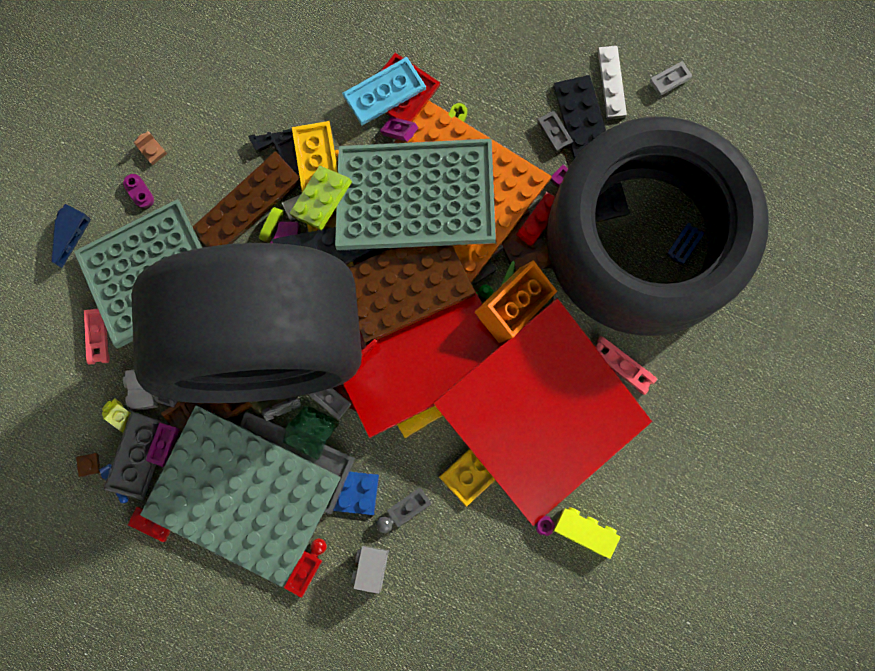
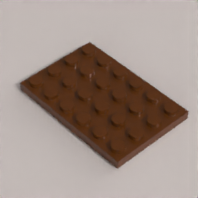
M453 245L391 248L349 267L356 286L359 329L366 345L374 339L383 338L476 295Z

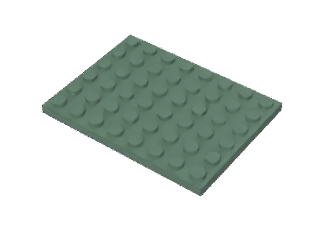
M492 139L339 146L338 173L349 177L352 183L337 205L336 250L496 243Z
M196 405L140 515L284 588L299 559L302 557L341 477Z

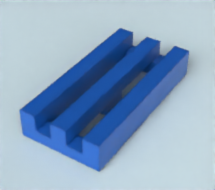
M687 223L666 255L683 265L704 232L698 231V228H693L690 223ZM687 230H689L691 233L689 234V236L687 237V239L685 240L677 254L674 255L673 251L675 250V248L677 247V245L679 244ZM693 235H697L682 259L679 258Z

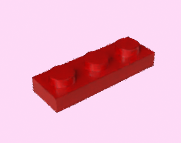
M549 192L545 193L516 234L530 246L535 243L548 224L551 206L555 199Z

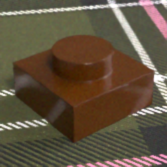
M98 453L76 457L79 477L100 473Z

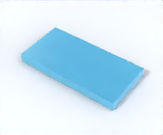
M405 57L343 92L342 95L361 126L423 92L426 90V86L409 59Z

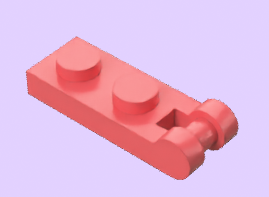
M98 309L84 310L87 364H95L100 361L101 363H109L107 328ZM94 349H100V354H95Z

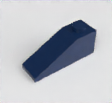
M67 204L58 211L54 228L52 262L60 268H63L91 221L85 213Z

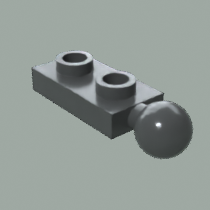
M418 488L388 509L387 512L390 516L379 518L376 527L379 532L387 533L392 529L393 523L400 527L430 506L431 502L422 489Z

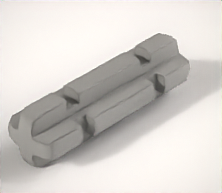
M293 397L288 402L286 400L272 406V409H264L262 415L266 421L271 420L275 415L278 417L290 412L292 408L295 410L301 407L298 397Z

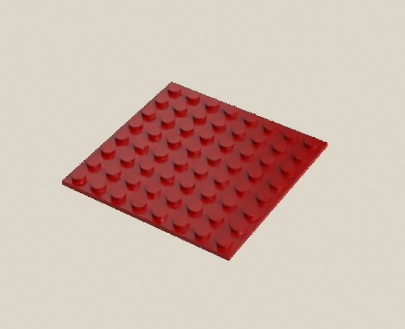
M477 294L378 339V345L361 359V365L357 373L343 384L369 438L435 406L433 404L434 401L503 344V342L498 343L475 314V311L482 305ZM360 332L361 351H362L367 345H366V343H365V341H364V339H363V336H362V334H361V332Z
M558 298L531 319L513 338L505 341L433 402L435 407L532 526L538 523L540 519L546 516L652 422Z

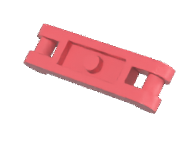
M602 336L599 337L595 347L612 370L634 386L641 394L646 395L649 391V386L654 384L657 378ZM603 348L609 350L606 355L601 352ZM640 376H643L645 378V380L642 383L638 381V378Z

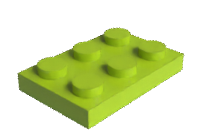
M319 165L289 214L295 219L322 230L352 183L351 179Z

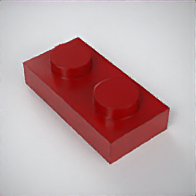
M137 506L128 526L161 542H166L171 531L141 516L143 508Z

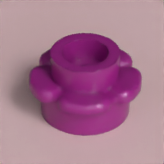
M544 516L535 524L537 533L545 536L551 535L555 522L549 516Z

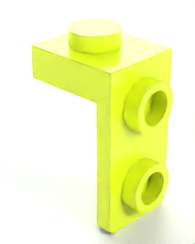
M114 398L112 402L108 401L104 405L102 416L107 422L123 433L130 412L123 407L121 402Z

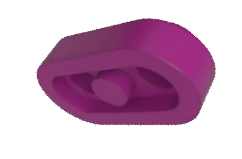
M127 175L123 181V186L134 203L141 209L150 208L154 203V196L139 175ZM135 180V183L130 185V182ZM142 195H145V198L143 200H140V197Z

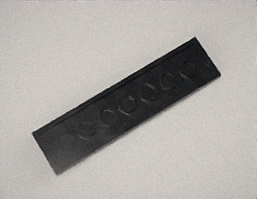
M590 75L553 84L565 129L573 141L570 147L574 159L589 142L606 131ZM621 182L608 188L597 198L595 223L630 214Z

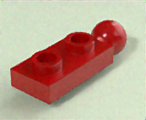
M321 538L312 541L310 546L311 553L304 551L284 586L285 589L301 598L304 596L323 561L317 558L327 548L326 542Z

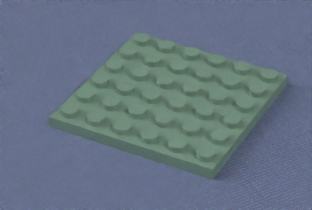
M179 199L74 251L112 343L117 349L133 341L131 293L133 284L139 274L163 258L202 248Z

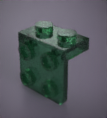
M304 406L288 424L283 443L318 460L322 456L327 439L338 428L339 421L317 411L313 407Z

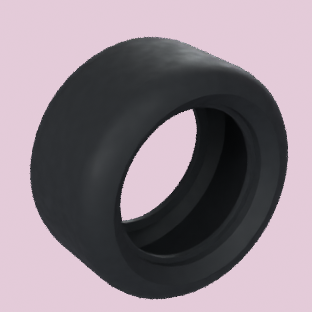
M653 116L626 121L606 130L589 142L572 161L565 173L548 218L547 247L551 265L566 295L582 312L600 324L616 331L642 336H658L679 332L698 324L727 305L738 296L754 276L762 260L768 239L769 216L766 197L758 176L748 160L732 143L717 132L698 123L674 117ZM638 178L663 181L685 193L699 209L708 234L706 259L697 277L680 283L658 284L638 279L621 269L609 257L599 239L595 223L597 198L615 184Z
M241 243L198 248L174 254L155 262L144 269L133 284L131 304L134 372L136 380L143 390L155 397L193 403H239L289 398L316 393L342 385L357 373L361 365L362 352L356 286L353 274L343 261L321 250L277 243Z

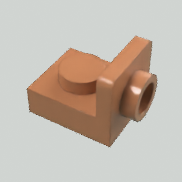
M149 131L139 135L136 141H134L136 147L152 165L167 155L166 151Z

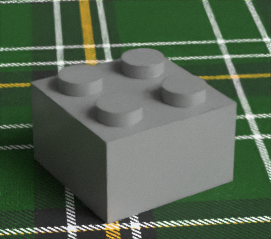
M362 546V549L357 550L355 562L359 564L358 569L353 571L351 583L355 584L354 589L378 594L381 592L389 550Z

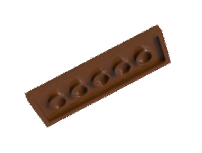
M275 151L192 227L206 247L232 244L300 182V178Z

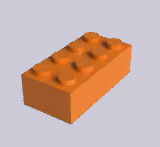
M533 260L520 267L475 311V314L500 344L513 338L552 298L557 290Z

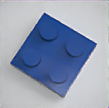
M349 472L334 511L374 515L379 475Z

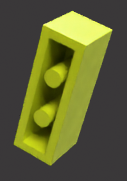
M572 507L562 509L553 531L607 559H611L621 537L616 534L617 530L607 525L605 528L597 525L599 521L587 516L585 519L579 516L580 511Z

